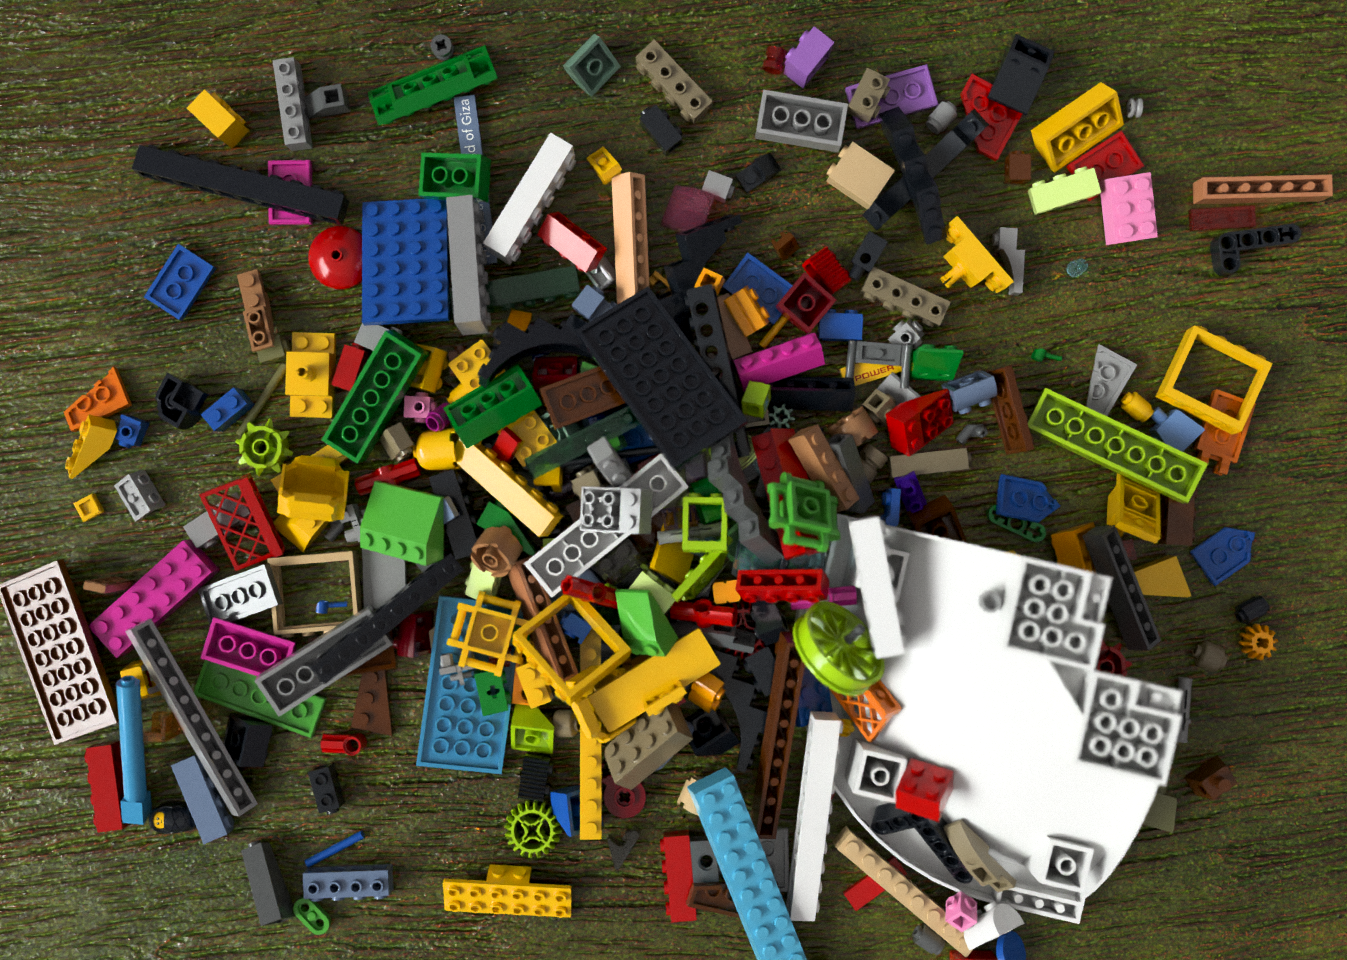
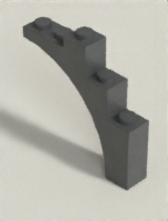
M732 433L710 447L711 461L707 462L709 481L723 493L724 512L738 523L740 543L765 564H769L784 558L779 536L773 528L769 527V522L750 491L738 459Z

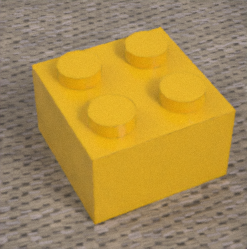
M204 89L187 107L217 138L232 149L250 131L244 126L246 121L215 92L210 94Z

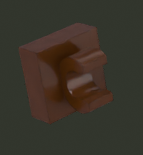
M780 232L781 239L778 242L774 239L771 240L777 255L783 261L800 248L795 237L790 232L787 234Z

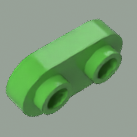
M303 896L295 902L293 907L294 914L313 934L321 935L329 929L331 917L317 902H313L311 899H304ZM303 904H308L309 909H305ZM318 919H322L324 924H320Z

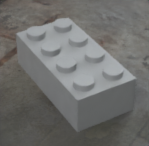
M763 90L755 139L839 152L848 104Z

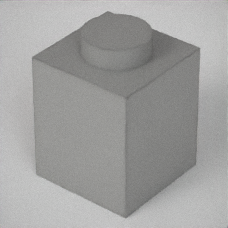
M709 170L701 190V195L725 203L727 198L731 199L735 186H732L733 179Z

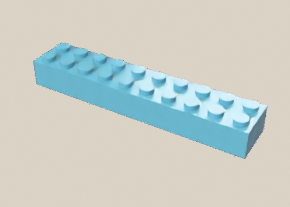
M725 767L688 785V791L756 959L807 960L734 775Z

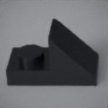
M768 153L754 159L753 164L736 174L735 177L746 194H748L781 172L782 169L772 154Z

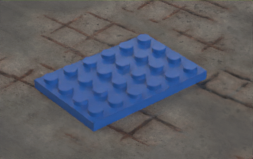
M410 199L362 202V324L367 326L450 321L449 233L446 200Z

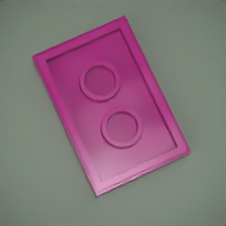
M268 161V176L270 177L271 174L277 175L289 182L291 179L302 182L303 185L311 187L312 161ZM268 208L270 225H313L312 218Z

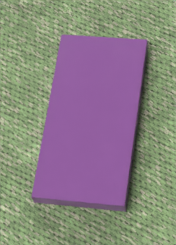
M928 65L885 76L890 78L887 86L891 88L886 98L880 99L878 105L881 106L878 114L898 106L905 116L937 107L939 104ZM859 83L845 88L849 104ZM877 115L876 119L871 117L869 123L852 116L856 130L880 123L879 115Z

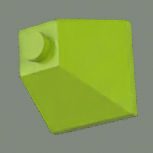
M515 704L511 722V749L553 754L554 726L537 707L531 709L529 705Z

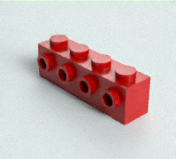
M823 569L738 570L735 590L743 601L748 603H755L756 601H766L769 603H776L777 601H787L790 603L808 601L818 603L828 600L830 580Z

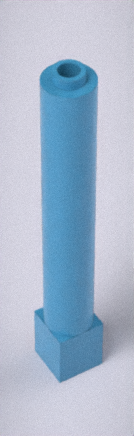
M128 675L116 682L124 797L121 800L122 823L144 825L152 812L151 791H147L140 680Z

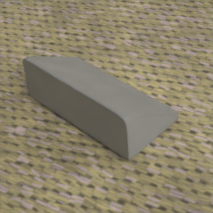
M604 255L595 270L585 272L592 283L602 291L616 282V270Z
M894 372L888 375L877 388L884 394H890L897 401L895 403L896 406L921 397L910 386L908 389L900 388L901 378Z

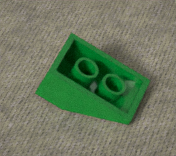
M498 500L489 501L477 525L484 529L506 526L510 528L512 534L522 545L524 552L531 556L538 553V547L520 520Z

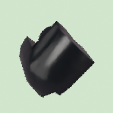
M167 373L155 396L159 411L157 415L177 429H189L202 418V413L199 411L208 394L200 390L196 385Z

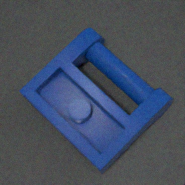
M885 488V492H882L881 505H884V514L880 516V519L884 520L885 525L896 527L899 523L901 489Z

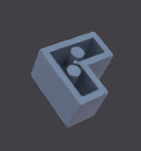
M586 285L573 302L572 307L578 314L590 322L617 304L613 301L608 303L604 298V292L595 285L592 288Z

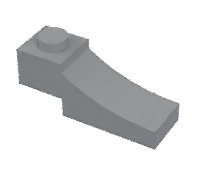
M1000 227L992 235V246H995L994 252L1000 254L1007 274L1014 281L1009 285V295L1018 296L1023 293L1025 250H1016L1018 228Z

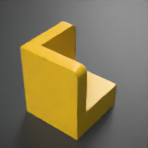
M535 464L534 485L551 486L553 492H562V467H559V464Z

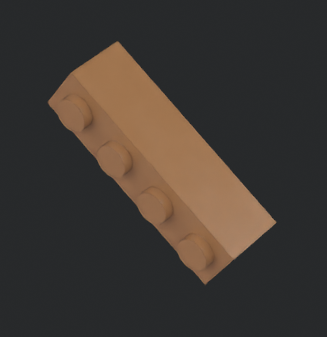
M818 424L801 429L788 439L811 481H823L825 489L830 490V495L838 498L837 512L847 510L860 499Z

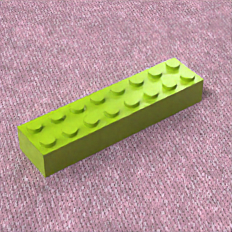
M1047 388L1042 390L1028 418V427L1031 433L1182 504L1189 503L1208 463Z

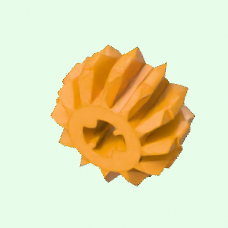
M1254 623L1252 627H1245L1246 633H1239L1243 637V640L1238 642L1239 645H1243L1241 651L1247 653V656L1251 659L1256 657L1258 660H1263L1264 656L1272 657L1270 650H1277L1273 646L1274 643L1279 642L1273 638L1276 633L1269 630L1267 625L1260 626V624Z

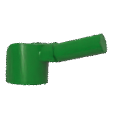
M1042 348L1035 349L1031 355V359L1037 362H1042L1044 357L1057 361H1062L1063 358L1062 356L1051 354Z

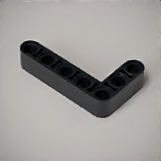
M893 802L876 807L871 823V829L875 833L886 835L915 828L958 882L966 884L973 881V876L960 861L944 831V825H947V822L942 816L938 822L897 809Z

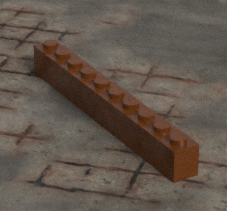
M780 631L750 817L759 839H776L805 663L795 646L793 632Z

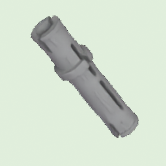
M721 522L707 525L699 523L697 526L689 527V540L700 539L702 541L708 537L721 536ZM683 528L657 531L659 545L682 542Z
M1178 677V690H1182L1183 694L1178 712L1182 718L1176 742L1188 743V726L1191 724L1189 714L1193 679Z

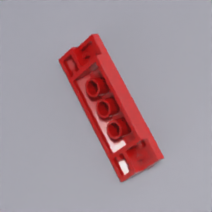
M770 428V432L751 437L769 504L770 494L767 492V485L774 482L780 483V476L783 472L791 473L794 477L809 480L807 472L788 439L795 435L794 429ZM779 494L780 504V502L783 500V495ZM776 528L785 560L806 554L810 556L820 553L815 548L797 544H784L785 528ZM795 531V535L818 540L816 535Z

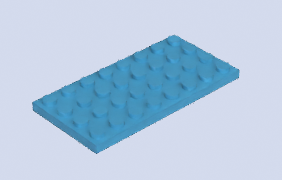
M439 595L416 766L502 774L511 704H508V711L483 716L474 671L480 669L464 670L463 672L471 671L472 677L465 678V685L460 686L459 680H450V675L458 674V672L440 675L439 672L441 654L452 652L454 663L460 660V651L462 649L446 645L448 638L450 639L457 617L458 602L475 606L476 599ZM483 603L482 608L511 615L512 612L510 609L491 604L486 605ZM520 608L517 618L523 619V613ZM470 612L466 613L459 638L461 642L465 640L472 615ZM510 644L507 654L514 655L516 647ZM474 652L475 658H478V660L497 665L499 658ZM505 660L503 670H505L507 683H503L504 690L509 691L512 702L516 663ZM490 686L489 691L492 692V695L496 694L497 689H495V686Z

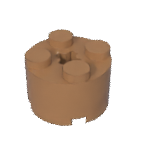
M863 406L854 410L850 415L843 416L827 428L831 437L835 434H852L856 447L867 438L870 439L879 432Z
M501 526L500 528L489 527L484 530L472 547L471 560L480 571L485 572L487 570L492 573L490 576L504 577L521 555L523 547L512 534L510 528L506 526Z

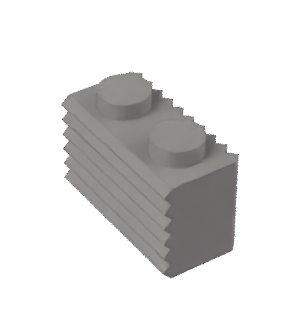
M602 437L588 446L587 450L595 465L613 488L618 487L631 478L627 467L606 437Z

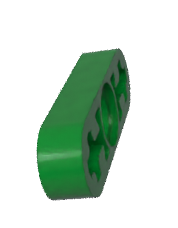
M996 505L990 506L986 511V517L991 523L1029 541L1040 542L1046 536V529L1040 523L1021 520V527L1015 530L1010 525L1013 518L1007 517L1006 521L1002 518L994 519L992 511H996ZM1026 526L1031 529L1038 527L1039 536L1032 537L1033 533L1026 531Z

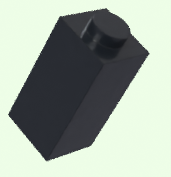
M657 105L652 108L649 106L641 112V117L639 118L641 126L665 156L683 143L682 131L676 124L673 126L668 120L670 117L663 108L659 109Z
M334 762L311 769L308 775L319 813L326 812L328 815L338 812L345 801Z

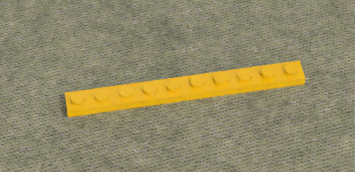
M593 628L583 643L580 644V672L589 666L601 665V637ZM593 687L582 695L587 700L588 695L594 692ZM589 702V705H590V707H591V709H592V711H593V713H594V715H595V717H596V720H597V722H598V724H599V726H600V728H601V727H602V721H601L600 717L598 716V714L596 713V711L594 710V708H593V706L591 705V703ZM580 726V840H602V743H599L597 739H586Z

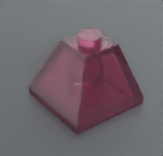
M675 185L660 226L680 233L706 223L715 200V195L697 188Z

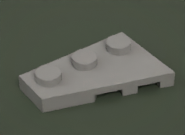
M1098 344L1085 406L1108 416L1137 364Z

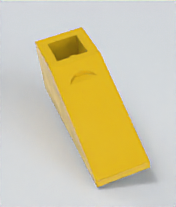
M88 414L86 422L83 421L80 425L79 439H75L73 443L72 457H68L66 460L65 469H68L69 478L73 479L110 449L117 433L115 420Z

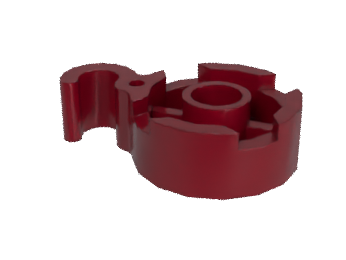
M602 760V768H603L604 765H605V761H604V760ZM611 772L602 775V783L606 784L604 803L608 811L620 818H630L637 815L644 807L646 801V787L643 781L632 790L615 784ZM620 792H629V799H622Z

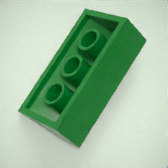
M516 365L495 377L487 388L483 386L476 388L444 407V410L456 433L468 449L543 404L520 366Z

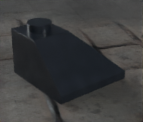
M719 707L716 711L712 709L710 713L699 709L685 719L691 722L694 727L693 740L689 744L696 756L723 754L740 743Z

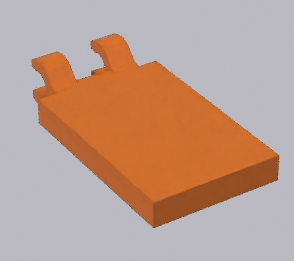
M1215 389L1212 390L1208 406L1236 418L1244 399ZM1256 403L1250 412L1243 430L1234 435L1202 421L1201 427L1205 431L1197 437L1194 450L1199 451L1196 456L1199 460L1209 463V459L1218 461L1213 469L1214 474L1220 476L1222 474L1227 475L1230 463H1237Z

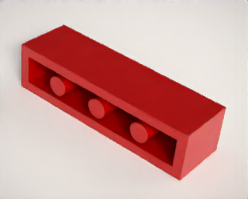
M120 741L94 744L85 748L84 756L85 762L88 764L89 773L87 779L91 785L92 792L90 801L94 806L95 815L93 823L97 828V833L121 830L130 824L122 823L121 800L124 797Z
M689 830L664 832V839H660L661 852H665L666 859L662 860V871L667 873V881H664V893L669 894V902H666V915H671V923L696 921V908L686 905V900L693 883Z

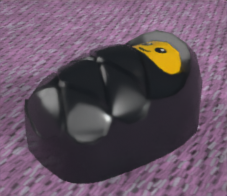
M169 801L161 803L153 809L149 816V825L156 832L171 834L187 832L196 828L186 802Z

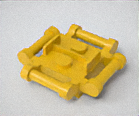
M480 590L475 606L458 602L457 617L450 639L448 638L446 645L462 649L458 666L464 668L469 666L494 673V676L501 677L505 660L522 665L524 660L522 658L523 652L519 653L515 648L514 655L507 654L515 625L522 627L528 622V620L517 618L522 601L515 600L514 602L487 595L486 592ZM483 602L512 610L511 615L482 608ZM470 612L472 615L465 640L461 642L459 638L466 613ZM469 651L499 658L497 665L469 658Z

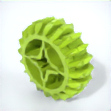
M529 800L525 801V806L522 803H518V810L512 808V815H508L506 818L510 823H506L504 826L505 829L509 830L505 833V837H512L508 841V845L515 843L513 850L516 852L520 848L521 856L525 852H529L528 857L532 858L533 852H535L539 858L541 857V850L547 855L549 848H555L554 842H559L560 837L557 835L562 833V829L558 827L560 823L558 820H555L556 816L551 814L552 806H549L548 809L545 808V801L542 802L541 806L535 800L533 805H531ZM528 813L539 814L537 818H530L528 815H524ZM517 820L522 823L521 826L525 831L522 837L517 832ZM545 820H547L550 826L549 837L545 834L546 831L542 828V824ZM538 824L536 832L534 830V832L531 831L528 834L530 825L532 827L533 825L536 826ZM530 839H536L539 842H542L533 844L528 843L527 841Z

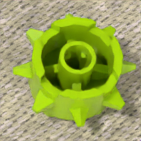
M268 419L265 426H255L251 422L247 423L248 432L244 433L241 439H236L235 441L239 445L240 454H242L239 464L247 463L256 469V476H260L264 468L273 469L280 473L281 465L287 456L293 455V452L289 450L287 438L290 432L288 430L281 432L274 428L272 419ZM263 445H267L266 450H262Z

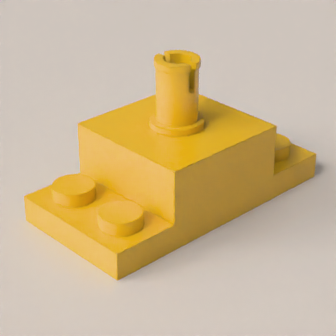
M958 216L945 226L946 239L956 245L943 256L953 267L940 278L942 283L951 278L945 284L947 288H950L960 278L970 288L985 279L986 286L991 291L999 293L1014 282Z
M292 332V352H286L285 394L290 395V417L334 418L335 386L331 384L336 369L337 334Z
M1117 473L1116 486L1108 496L1107 525H1115L1120 537L1127 532L1156 544L1160 540V493Z

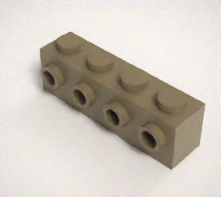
M655 40L636 56L637 70L643 76L647 75L651 79L650 83L657 91L662 90L666 95L665 99L671 106L674 107L676 105L681 110L679 113L684 120L695 124L712 108L713 101Z
M875 267L868 273L860 290V293L864 295V299L870 302H875V300L881 302L884 308L890 311L896 309L902 312V316L911 320L916 318L922 321L921 324L931 329H933V326L938 327L941 325L951 303L944 298Z

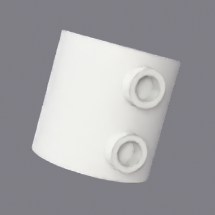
M995 901L984 906V913H982L981 909L977 910V923L964 931L965 942L969 950L1025 924L1019 913L1007 904L997 905Z

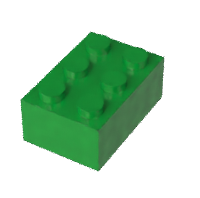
M421 152L418 196L425 199L446 200V197L473 195L475 202L488 203L491 159L482 154Z

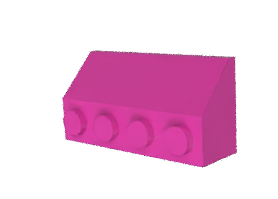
M815 332L731 360L743 392L746 391L749 381L769 384L825 364L822 346Z
M213 617L201 659L258 676L296 652V642Z

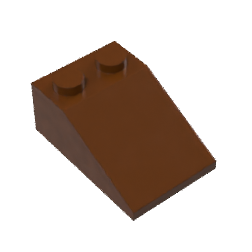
M946 495L928 502L927 505L923 506L922 510L914 513L911 510L906 512L913 531L968 544L954 506Z

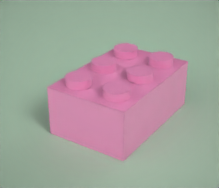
M1151 172L1099 181L1106 245L1158 237Z

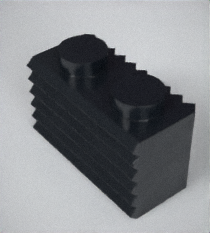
M525 753L518 798L543 802L545 796H549L551 783H547L548 775H552L554 762H550V755Z

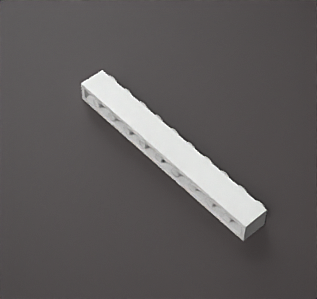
M810 711L786 908L791 921H815L816 913L819 912L820 908L818 894L822 892L820 878L825 870L823 855L827 853V842L825 840L826 834H829L830 831L828 816L832 814L831 794L835 792L833 778L834 774H837L838 769L836 755L840 753V742L838 739L839 734L843 731L842 720L839 719L836 712Z

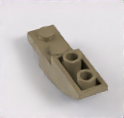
M958 820L944 825V831L955 853L981 886L990 885L998 893L1015 888L1016 880L988 854L990 846L962 820Z

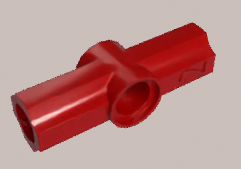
M416 458L395 465L390 464L376 469L373 473L355 478V487L359 495L363 496L371 493L375 481L400 485V482L420 476L421 469Z
M566 575V578L561 583V589L565 595L579 598L584 602H593L618 609L615 596L617 589L571 575Z
M700 599L695 603L674 601L670 611L671 619L696 622L697 626L701 628H708L713 624L733 627L737 623L738 615L737 608L715 606L707 599Z

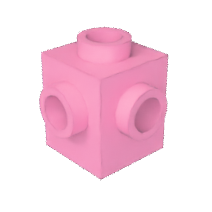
M415 392V396H404V417L414 418L416 423H426L428 413L437 408V402H434V398L428 397V393Z
M960 891L946 900L947 923L961 932L977 923V902L972 897Z

